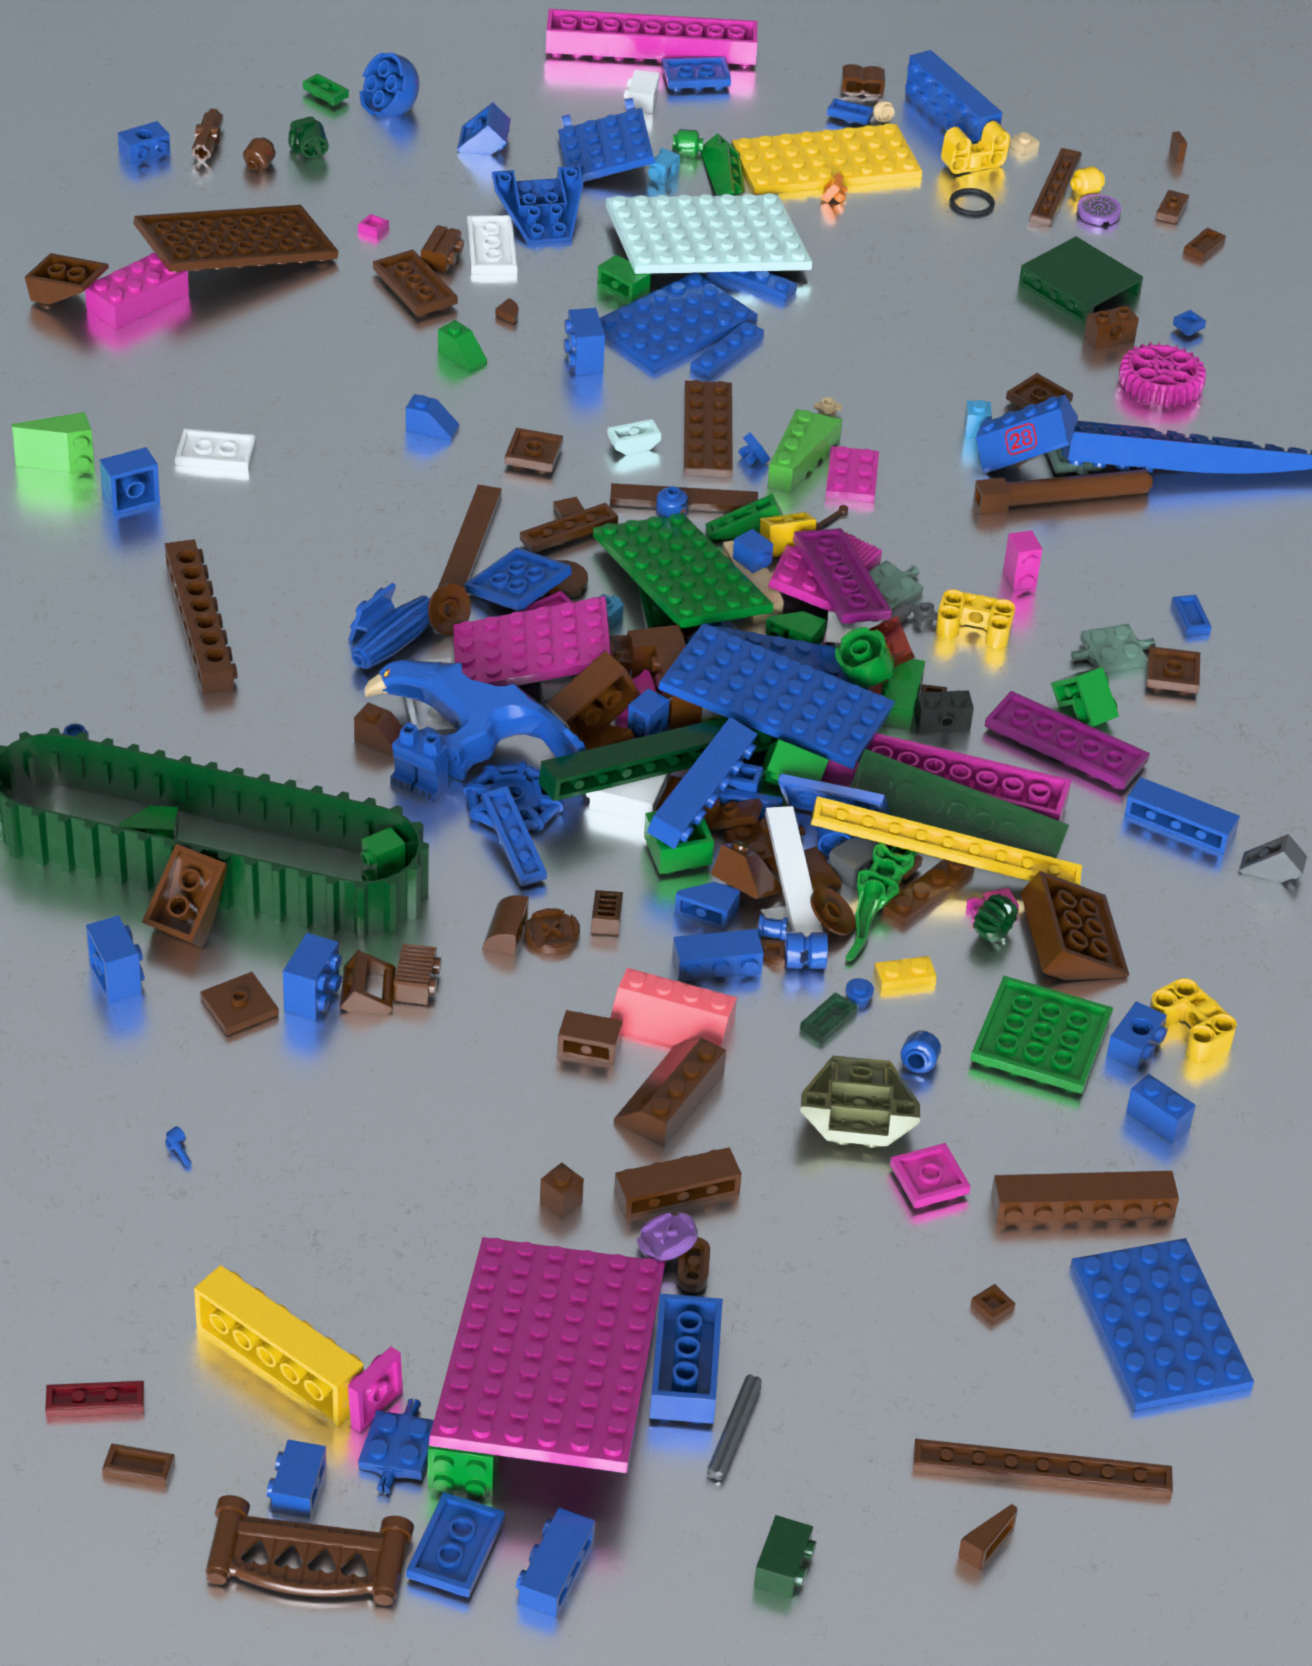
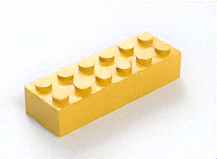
M222 1265L218 1266L194 1287L197 1328L339 1427L350 1417L348 1385L353 1377L358 1374L360 1375L364 1371V1364L359 1357L352 1353L349 1354L340 1348L332 1338L324 1337L314 1330L310 1323L305 1320L301 1321L291 1314L284 1305L275 1303L261 1289L252 1287L243 1281L238 1273L230 1272Z

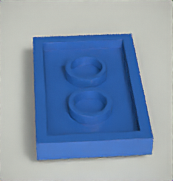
M725 56L662 59V69L668 89H702L703 87L723 88L731 86V76Z
M443 1492L408 1565L406 1578L469 1598L505 1520V1511Z

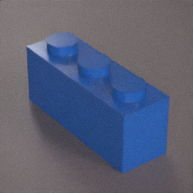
M757 929L673 937L672 958L678 981L762 973L764 952Z
M559 1507L553 1519L548 1518L542 1530L543 1539L540 1545L535 1544L529 1556L530 1565L527 1571L521 1570L516 1582V1589L519 1590L520 1605L555 1618L557 1617L594 1541L595 1520Z

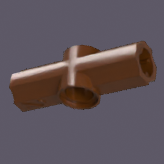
M210 109L204 114L201 124L196 125L192 156H195L198 161H206L207 158H210L214 146L219 145L223 114L218 109Z

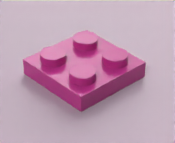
M946 1143L891 1157L890 1166L914 1208L970 1193L971 1186Z
M392 1346L382 1355H377L371 1362V1365L360 1375L358 1374L353 1377L348 1385L351 1427L359 1433H362L372 1423L376 1410L385 1411L403 1394L401 1352Z

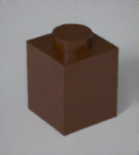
M561 1162L541 1178L540 1203L561 1219L583 1202L584 1178Z

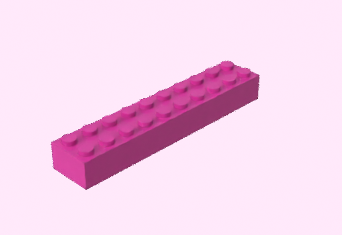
M549 9L546 53L554 55L573 54L574 56L627 57L639 60L656 59L659 61L669 58L725 56L727 64L756 65L758 21Z
M879 733L876 734L867 750L1060 822L1068 803L1071 779ZM828 760L821 781L850 788L859 762L853 770Z

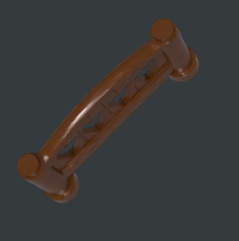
M225 1495L218 1499L215 1516L218 1519L205 1571L207 1580L210 1583L222 1585L226 1583L230 1576H235L267 1589L295 1595L338 1597L370 1593L374 1596L373 1600L375 1603L384 1606L391 1605L393 1600L396 1599L406 1545L411 1542L414 1531V1524L409 1519L402 1516H387L382 1519L379 1532L362 1531L248 1516L250 1504L245 1499L234 1495ZM258 1541H261L269 1561L262 1565L255 1561L250 1563L243 1562L242 1556ZM291 1545H294L303 1563L301 1567L293 1569L289 1565L284 1567L276 1566L275 1560ZM324 1549H327L336 1567L335 1570L330 1573H326L322 1569L317 1571L309 1570V1563ZM359 1553L369 1571L366 1576L358 1577L355 1573L344 1575L341 1569Z

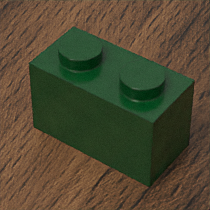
M775 1515L756 1566L754 1587L792 1598L796 1586H803L807 1573V1567H804L805 1560H812L817 1541L812 1540L813 1526Z

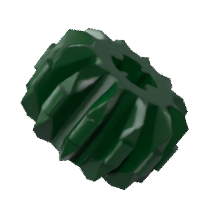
M999 893L993 894L978 908L979 911L974 916L973 928L986 941L989 940L992 943L995 941L999 942L1013 928V924L1017 920L1018 908L1008 897L1002 896Z

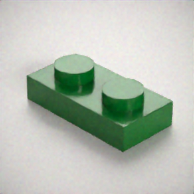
M318 73L303 81L304 90L332 105L338 104L349 97V89Z

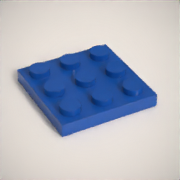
M516 547L466 582L464 586L468 594L520 612L535 600L544 596L553 587L562 583L564 579L572 574L571 566Z

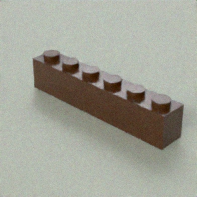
M1173 1171L994 1175L991 1191L996 1223L1174 1218L1179 1201Z

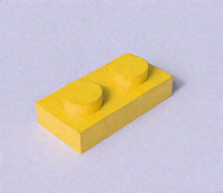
M929 956L877 962L874 964V973L881 991L936 984L937 975Z

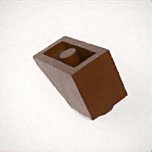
M368 702L354 717V741L393 757L392 743L399 737L403 726L391 711Z

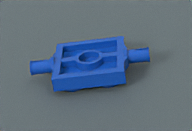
M413 1398L408 1400L403 1414L376 1410L358 1460V1465L361 1470L372 1471L381 1475L377 1486V1491L381 1494L384 1491L385 1494L390 1493L395 1478L418 1480L423 1478L428 1464V1445L434 1420L417 1417L421 1407V1402L417 1399L414 1402Z

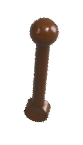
M841 505L838 511L821 522H816V530H821L822 526L839 515L848 514V506Z

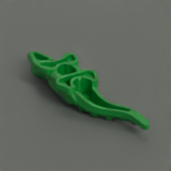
M884 843L875 845L873 849L874 862L870 869L862 870L858 873V904L855 913L856 939L846 955V961L854 960L869 937L871 923L878 910L887 905L899 893L898 885L903 875L914 866V858L917 852L896 846H891L889 850Z

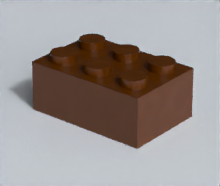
M605 651L595 658L583 672L575 676L563 690L555 694L547 703V706L560 721L565 723L583 741L604 724L613 722L641 694L626 669Z

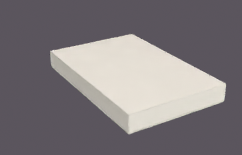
M183 429L175 456V465L248 472L256 445V435Z

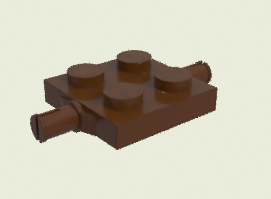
M766 818L757 820L755 824L743 825L725 831L727 843L734 841L746 843L750 846L749 850L757 853L766 866L768 861L775 859ZM799 825L798 830L800 837L805 836L804 827H802V825Z

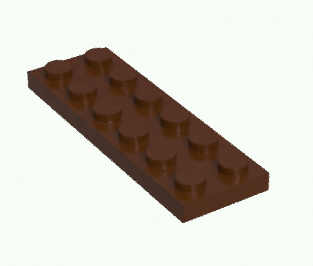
M685 380L683 476L732 478V383Z

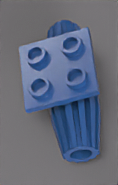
M392 582L386 588H379L370 600L362 601L355 610L357 614L355 620L350 625L351 632L348 638L352 643L364 634L351 650L354 664L363 669H369L393 657L418 638L430 625L428 617L430 598L422 595L395 609L392 597L396 585Z

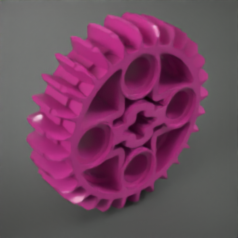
M1150 342L1148 346L1141 344L1140 347H1133L1132 350H1128L1127 354L1123 356L1119 368V382L1121 383V388L1125 389V393L1130 394L1132 399L1137 397L1139 403L1145 401L1147 406L1149 404H1155L1156 407L1162 405L1165 409L1167 406L1175 408L1178 404L1183 407L1185 403L1191 404L1192 400H1197L1198 396L1201 395L1206 380V369L1203 367L1204 363L1199 362V357H1194L1193 352L1187 353L1186 348L1181 350L1178 349L1177 345L1172 347L1169 344L1161 345L1160 342L1157 345H1153Z

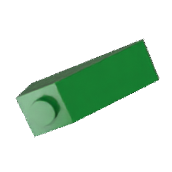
M772 493L705 523L710 540L734 539L752 529L760 534V518L784 514Z

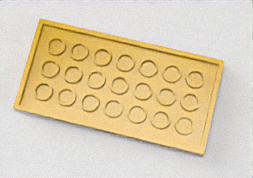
M897 124L867 125L859 128L847 127L839 130L826 129L818 132L806 131L798 134L785 133L777 136L731 140V145L740 153L742 171L753 195L821 189L837 172L844 177L842 182L844 186L922 178V169Z

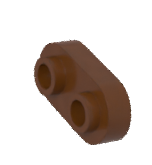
M697 1237L692 1248L679 1256L677 1284L684 1291L691 1293L699 1292L707 1285L710 1245L705 1239Z

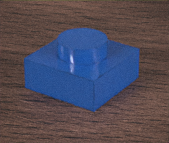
M1188 310L1175 316L1173 325L1189 336L1204 329L1206 320L1192 310Z

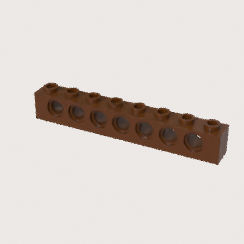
M195 539L165 543L166 565L202 694L234 690L233 679L238 678L237 667L235 663H231L233 662L231 647H226L228 645L226 630H221L223 628L221 613H216L218 612L217 598L212 597V581H207L209 580L207 565H202L204 564L203 550L197 548Z

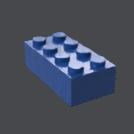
M660 1293L650 1418L714 1424L723 1299Z

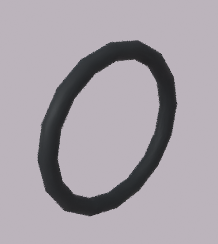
M976 188L956 190L951 194L949 200L951 206L956 211L967 215L986 214L995 205L994 198L988 192ZM962 193H978L989 199L990 206L980 211L965 210L959 207L954 199Z

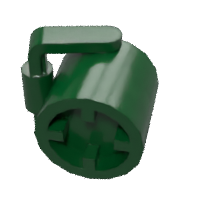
M310 116L291 122L288 143L294 153L301 151L305 157L315 159L323 156L328 151V140L320 121Z

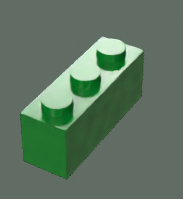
M895 655L894 674L887 680L888 682L883 681L881 695L895 701L893 710L882 726L911 730L917 693L920 692L923 682L924 660Z

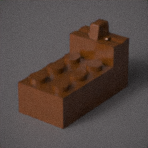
M679 625L629 630L627 633V649L614 652V659L626 669L631 679L638 677L645 669L650 671L656 692L670 700L668 731L701 723L702 707L658 689L660 680L686 647Z

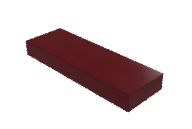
M144 1380L46 1385V1418L144 1413Z

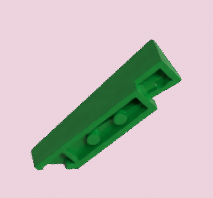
M717 133L703 144V151H700L716 196H722L723 194L741 196L745 193L740 153Z

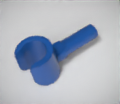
M175 1126L166 1133L165 1145L170 1150L174 1149L185 1167H188L192 1162L181 1145L186 1141V1136L181 1128Z

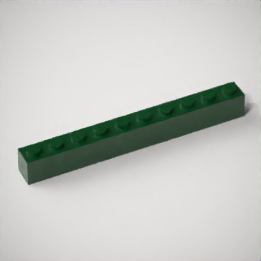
M719 718L543 760L540 766L539 784L553 801H559L689 769L729 718ZM746 726L757 733L753 743L757 746L754 753L767 750L770 744L780 740Z

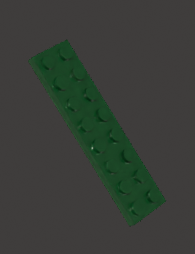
M864 749L850 788L885 795L891 816L1053 858L1058 857L1070 826Z

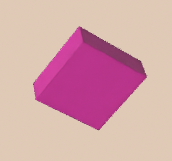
M369 214L358 224L359 232L378 238L389 228L388 220L373 214Z

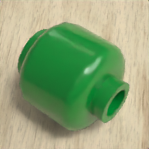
M679 129L677 134H673L672 151H675L680 157L696 158L698 151H703L704 138H699L697 130Z

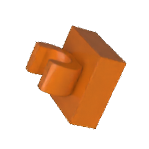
M837 172L824 186L821 199L828 203L834 198L837 202L841 203L846 198L845 194L848 192V189L842 185L844 177Z

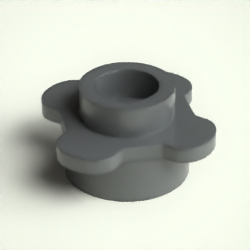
M922 602L918 605L913 604L910 606L911 612L914 613L913 619L917 624L930 625L933 620H937L938 613L934 610V604Z

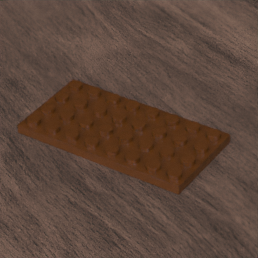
M302 205L134 216L133 222L168 271L175 273L187 270L201 271L213 268H243L252 265H284L292 262L327 261L337 259L339 253L338 249Z

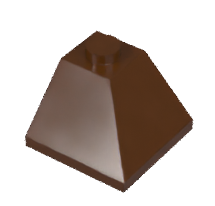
M734 841L721 846L711 872L712 876L755 899L782 893L781 884L760 856L749 850V845L741 841Z

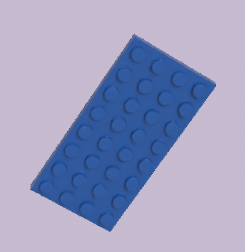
M704 623L660 680L658 688L661 691L724 717H731L741 724L853 770L861 759L864 749L869 747L888 718L895 701L883 695L861 688L858 685L839 679Z

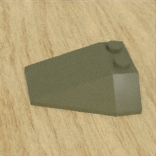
M832 1056L801 1094L800 1112L827 1141H834L840 1145L855 1143L864 1144L871 1148L887 1147L920 1123V1103L891 1061Z

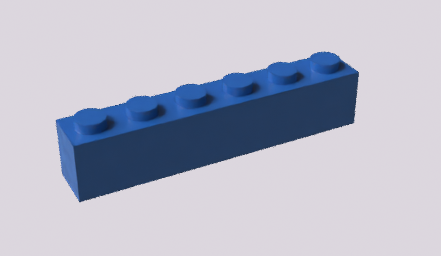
M730 717L655 813L647 833L673 849H676L681 841L686 843L694 831L692 826L694 824L699 826L707 813L705 809L707 807L712 809L719 798L717 793L719 791L725 792L732 780L730 778L732 774L738 775L744 765L742 760L744 758L749 760L757 747L753 744L757 733Z

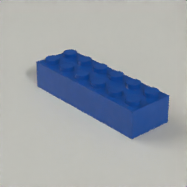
M932 50L910 55L907 67V83L905 85L906 93L947 130L959 127L971 140L972 144H976L981 141L982 132L986 124L991 121H997L1001 125L1003 112Z

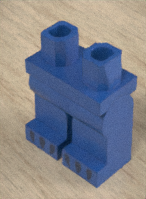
M408 722L400 730L399 737L392 743L395 770L390 776V784L409 792L414 790L415 795L435 803L449 787L448 757L446 755L448 753V745L441 743L440 735L433 732L422 735L418 733L417 725Z

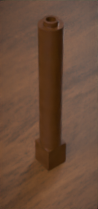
M1146 469L1006 482L1005 478L976 480L973 500L980 515L1008 512L1009 507L1145 494L1148 493L1149 488H1152L1153 480L1151 474H1148Z

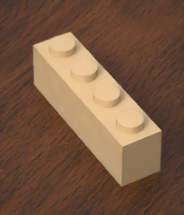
M734 541L723 542V554L774 604L773 613L749 617L752 624L766 623V619L769 616L781 615L784 601L779 591L768 587L771 575L767 567L751 573L733 559Z

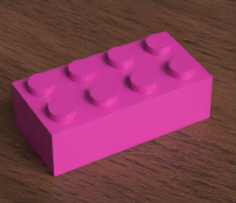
M151 253L93 282L85 290L86 309L117 330L188 295V271H181L179 273L169 272L156 253Z

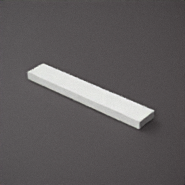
M793 806L766 808L765 816L792 932H803L805 936H809L811 932H823L821 923L815 916L810 903L813 889Z

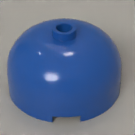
M381 52L365 68L362 77H365L363 91H359L362 107L369 114L375 113L378 117L393 118L406 114L412 108L418 97L420 83L415 66L407 58L393 52ZM372 99L373 105L375 107L382 109L381 112H376L371 109L370 102Z

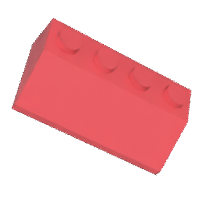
M627 968L619 984L610 1018L623 1021L622 1035L673 1048L675 1045L703 1038L724 1048L735 1022L737 997Z

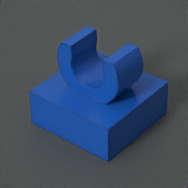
M751 432L743 437L748 446L740 448L738 453L748 466L753 465L757 458L763 465L771 460Z

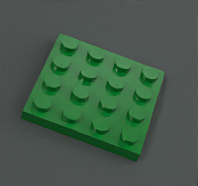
M1004 975L972 1050L970 1061L1082 1094L1110 1022L1113 1007Z

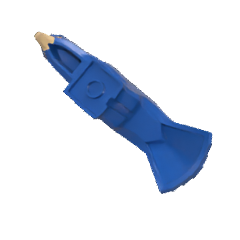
M398 660L387 663L377 676L368 681L365 687V696L367 698L378 694H390L415 699L433 707L443 718L457 729L455 733L441 735L430 727L420 729L418 733L426 735L433 732L440 735L441 743L448 745V753L446 754L448 757V776L460 781L466 778L467 771L474 764L491 758L499 741L515 735H528L543 740L555 757L587 750L583 741L565 723L515 684L494 686L471 680L462 673V663Z

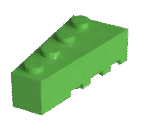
M796 409L769 464L767 487L791 493L806 478L807 472L810 469L814 470L818 465V461L830 453L831 446H837L840 443L842 419L813 413L808 410Z

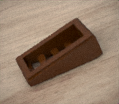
M595 890L591 933L619 935L623 892Z
M1013 1504L1009 1505L964 1536L960 1542L959 1558L978 1570L982 1569L1015 1528L1017 1507Z

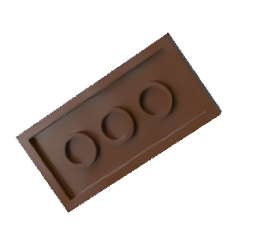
M413 249L373 261V270L416 316L426 315L427 313L458 304V296Z

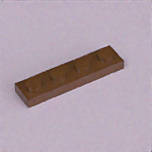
M605 502L521 531L520 541L530 552L536 553L593 533L594 527H600L607 523L618 524V515Z
M946 859L941 860L885 905L883 914L905 927L974 873L975 867Z

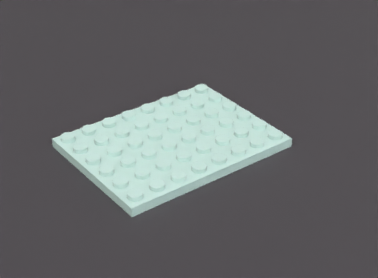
M772 193L765 195L744 194L741 196L730 194L711 196L703 194L701 196L680 195L678 197H668L666 195L646 197L639 195L636 197L615 196L614 198H606L605 206L635 274L811 270L812 260L779 195Z

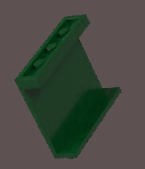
M1075 236L1021 265L1019 285L1086 325L1087 314L1093 313L1095 306L1126 290L1136 297L1140 296L1143 276Z

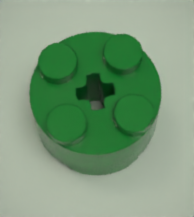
M860 627L846 633L841 638L842 643L839 648L836 647L835 657L849 683L867 689L893 676L894 657L880 631H872L868 627Z

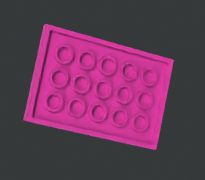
M605 596L592 597L576 602H565L550 607H539L529 611L513 612L497 617L492 616L476 621H465L453 625L455 663H462V673L469 679L494 686H508L511 684L517 686L580 674L595 658L605 651L612 656Z

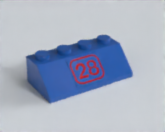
M1066 395L1050 397L1045 402L1036 405L1030 404L1024 409L1015 412L1010 411L1001 417L983 421L976 436L983 472L988 473L1070 445L1078 416Z

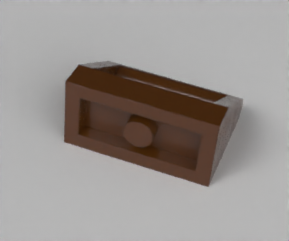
M357 950L344 966L340 1008L348 1012L391 1013L396 967ZM366 975L384 976L382 999L365 992Z

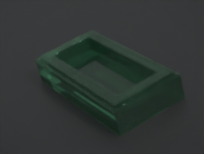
M835 992L800 1023V1030L823 1044L857 1013L858 1006Z

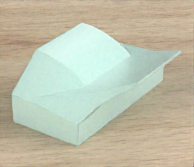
M653 419L607 428V434L615 450L625 455L649 451L661 441V432Z

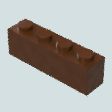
M730 1147L615 1172L614 1194L625 1219L739 1194L742 1173Z

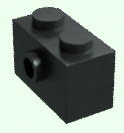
M969 690L917 693L914 718L918 733L970 731L974 707Z

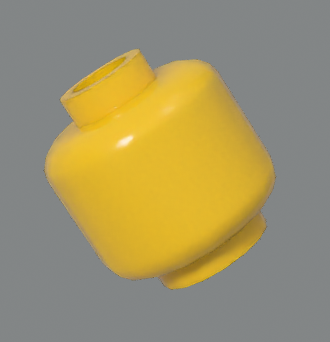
M1089 166L1076 170L1070 184L1073 191L1079 196L1084 197L1090 194H1098L1105 184V178L1101 170L1094 166Z

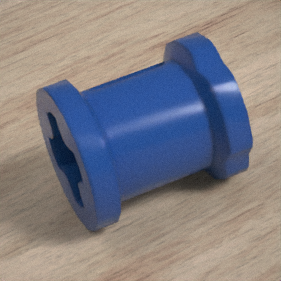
M760 914L757 930L759 938L770 937L785 941L788 918L784 917L782 920L766 918L765 914Z

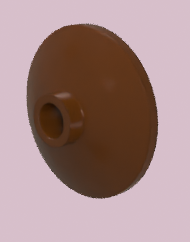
M448 583L435 590L429 601L428 617L431 625L437 632L453 635V625L469 620L471 601L463 587Z
M826 887L816 888L810 896V903L817 919L823 926L837 935L845 936L850 934L855 928V917L848 903L832 889Z

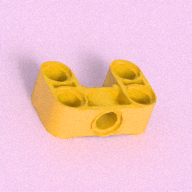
M991 121L985 125L981 141L972 144L971 140L959 127H953L945 133L941 159L954 174L998 168L1006 160L1010 136L997 121Z
M954 589L947 590L942 596L938 609L936 634L943 639H953L958 635L960 625L980 627L987 630L986 644L989 647L1003 649L1009 643L1013 628L1015 605L1006 599H996Z
M1181 978L1153 993L1150 1008L1167 1015L1165 1027L1179 1020L1185 1021L1192 1027L1185 1050L1189 1060L1196 1063H1204L1232 1047L1237 1027L1236 1020L1221 1008L1216 1000L1207 995L1196 982L1191 979Z

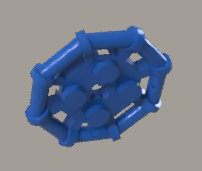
M521 761L520 764L487 765L475 780L465 785L463 790L469 804V817L473 821H480L492 828L494 826L483 802L479 804L478 797H482V793L508 786L511 795L515 794L516 796L513 799L521 817H527V820H523L527 830H535L536 832L543 830L544 825L556 813L563 810L564 801H553L549 795H542L541 791L544 789L539 784L540 771L527 765V762ZM526 776L531 778L532 782L526 780ZM488 781L494 782L491 786L490 783L488 785H485ZM540 806L545 807L546 809L538 815V808Z

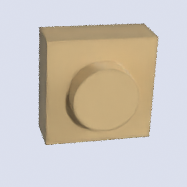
M1024 131L1011 137L1009 146L1020 154L1025 155L1038 149L1040 141Z

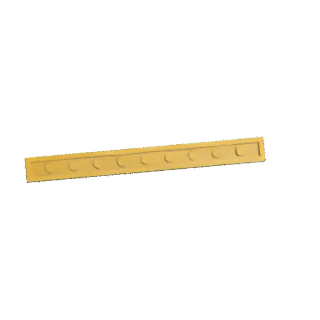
M818 796L814 803L811 825L1031 881L1039 871L1080 885L1082 865Z

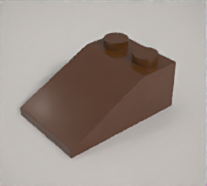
M50 253L25 276L30 300L50 305L82 293L109 268L108 263Z
M176 844L142 923L156 931L203 948L214 922L228 864Z

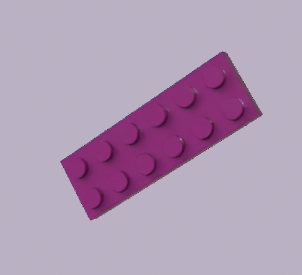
M842 528L794 532L793 541L842 624H854L865 621L878 622L891 618L892 610Z
M1010 691L985 719V727L1123 790L1149 760V752L1013 691Z

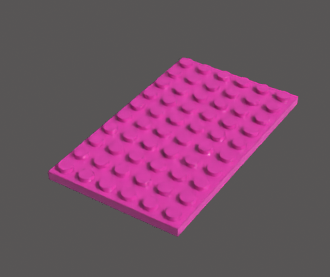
M482 1237L431 1429L429 1446L627 1473L664 1276L665 1261L660 1262L651 1258L643 1259L621 1254L613 1255L593 1252L591 1250H576L560 1246H546L530 1242Z

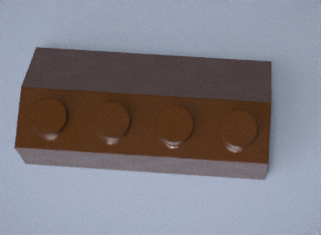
M703 1038L675 1045L616 1115L614 1123L665 1147L724 1074L726 1049Z

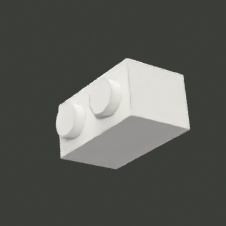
M634 70L633 77L628 79L624 99L633 98L635 109L642 108L643 113L653 114L659 92L660 73Z

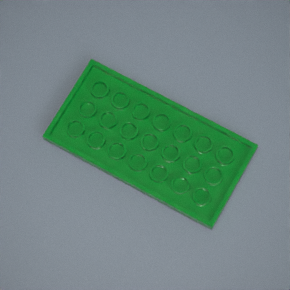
M671 514V517L652 516L645 520H628L626 523L619 524L607 523L593 528V537L680 628L773 613L774 604L684 514Z

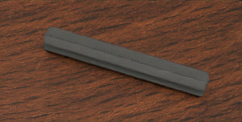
M752 1374L745 1377L709 1463L707 1475L710 1478H715L719 1481L726 1474L761 1389L762 1380L760 1377H755Z

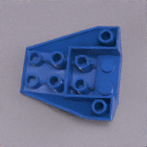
M580 166L558 167L557 177L553 179L516 181L514 170L492 171L495 193L527 244L572 241L583 188Z

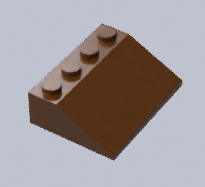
M1039 871L1020 893L1042 972L1063 980L1127 978L1130 974L1106 895Z

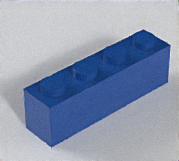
M1140 777L1129 793L1124 813L1127 817L1223 855L1236 836L1240 816L1142 777Z

